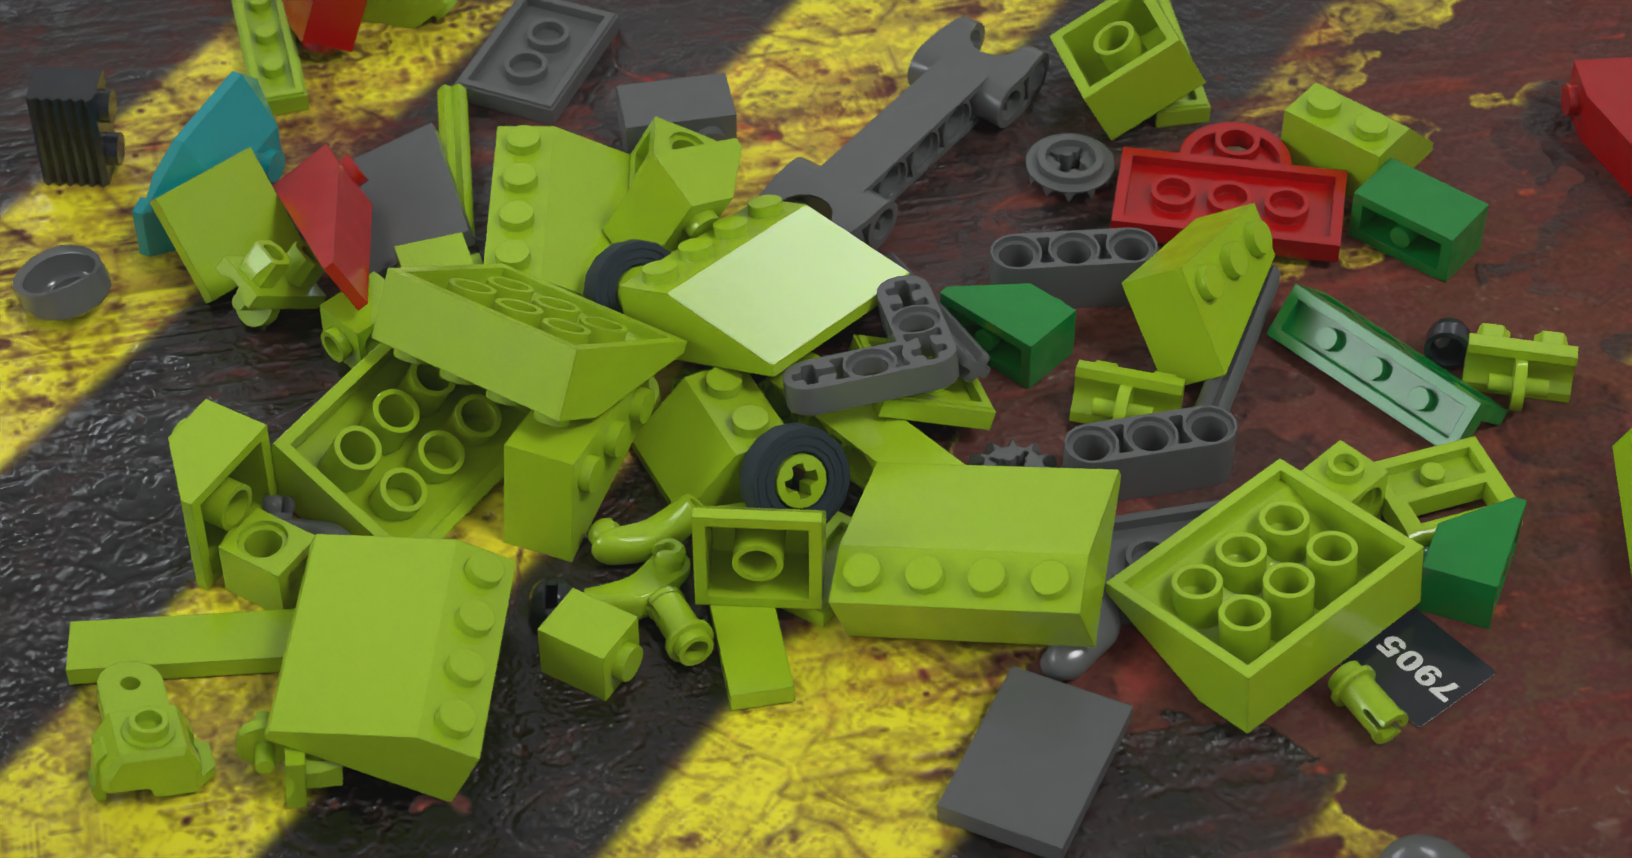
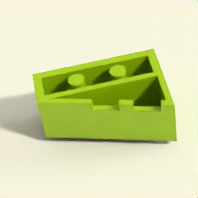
M1254 203L1196 218L1121 283L1157 370L1176 374L1177 378L1186 379L1185 385L1226 375L1275 257L1272 248L1271 232L1267 224L1261 220Z
M649 379L597 418L570 420L568 427H555L541 423L533 418L534 410L528 413L504 444V543L572 563L641 424L644 425L651 416L655 402V392L649 388Z

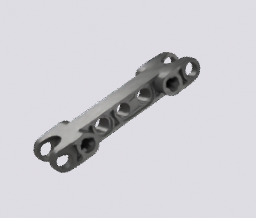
M961 16L938 30L916 51L908 68L907 78L910 86L822 166L804 157H797L773 177L759 196L778 195L784 202L806 204L871 248L877 250L886 241L895 226L898 206L894 200L979 121L985 120L1000 128H1006L1027 109L1042 88L1048 71L1049 55L1047 52L1034 46H1025L1013 53L1004 55H992L982 52L980 50L985 37L984 25L970 17Z

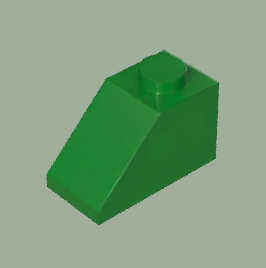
M1031 283L947 286L940 292L939 302L990 355L987 365L1028 390L1073 353L1076 310L1065 304L1061 299L1051 296Z
M1513 497L1438 523L1430 547L1423 546L1421 600L1415 608L1423 612L1489 629L1518 544L1527 500Z

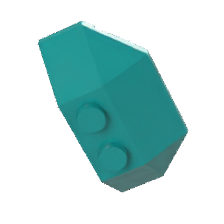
M232 71L173 139L152 176L147 197H140L132 210L140 254L151 257L176 250L149 202L242 150L251 147L271 184L280 179L285 167V154L281 150L278 125L257 78Z

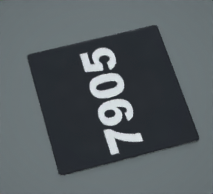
M1416 608L1396 620L1340 663L1344 665L1350 661H1357L1361 666H1371L1376 673V683L1401 710L1407 713L1409 720L1417 727L1426 724L1496 674L1494 669Z

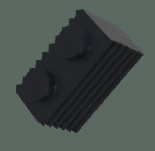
M39 67L34 69L25 98L43 181L48 186L55 182L58 186L64 183L72 186L77 183L80 187L86 184L94 187L99 184L104 188L110 184L115 166L123 164L125 156L124 135L122 132H115L114 121L117 113L116 93L114 89H107L105 87L104 70Z

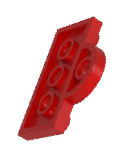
M1237 122L1211 124L1191 133L1182 143L1179 153L1123 147L1111 228H1139L1153 235L1157 243L1167 244L1196 218L1254 203L1261 220L1267 224L1271 232L1272 248L1275 256L1338 263L1347 171L1291 165V156L1285 144L1274 134L1260 127ZM1227 147H1241L1246 150L1239 152L1231 151Z

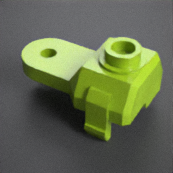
M123 661L112 664L101 672L97 680V702L102 723L92 735L91 769L87 770L91 792L98 802L106 801L107 793L142 789L152 790L153 795L156 797L193 793L215 776L216 766L210 744L194 738L190 722L176 705L170 706L163 678L155 668L142 662Z

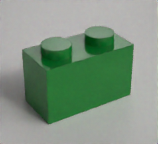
M1390 158L1354 192L1348 235L1446 283L1481 248L1489 204Z

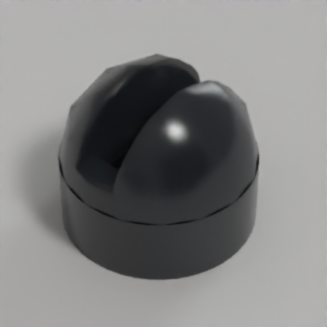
M1456 318L1439 319L1431 325L1426 333L1424 355L1446 370L1463 367L1469 334L1471 333L1470 329L1463 321Z
M544 578L533 585L528 597L529 619L534 627L538 629L554 611V609H546L547 601L557 600L558 606L571 589L574 588L573 585L563 578H559V580Z

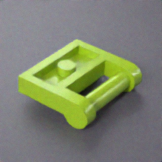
M1475 436L1375 462L1389 471L1382 510L1383 517L1389 526L1422 546L1430 547L1438 523L1484 507L1421 523L1417 516L1483 499L1486 505L1490 506L1515 497Z

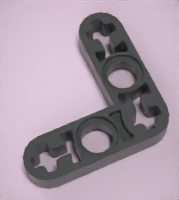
M904 275L887 279L877 288L880 321L890 343L804 360L788 367L783 373V386L786 406L789 410L800 415H819L939 390L954 383L959 377L956 343L929 283L918 276Z

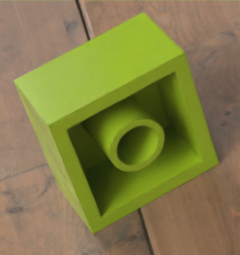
M1106 0L1049 36L1083 99L1111 141L1206 83L1157 0Z

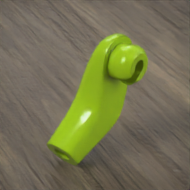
M685 493L658 513L637 523L620 526L612 518L599 519L593 523L588 532V540L592 544L591 553L597 561L610 566L647 562L653 556L652 548L658 541L672 538L683 544L692 534L693 507L704 505L693 495Z
M662 539L653 546V556L634 574L615 582L584 588V593L638 617V620L646 618L648 615L645 609L647 605H650L648 602L650 596L664 587L672 586L679 589L687 580L690 574L691 563L686 555V548L676 539Z

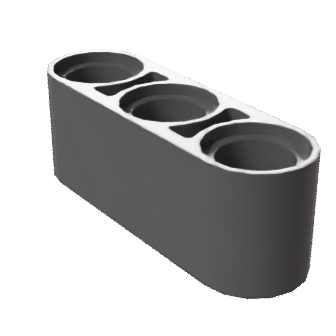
M1130 227L1005 235L995 240L991 246L989 285L1031 283L1051 296L1061 299L1072 308L1130 305L1121 283L1157 253L1158 243L1155 237L1148 231Z
M1203 405L1079 425L1071 429L1064 439L1062 468L1119 470L1121 481L1117 502L1216 486L1230 478L1233 471L1238 429L1237 420L1232 413L1224 408Z

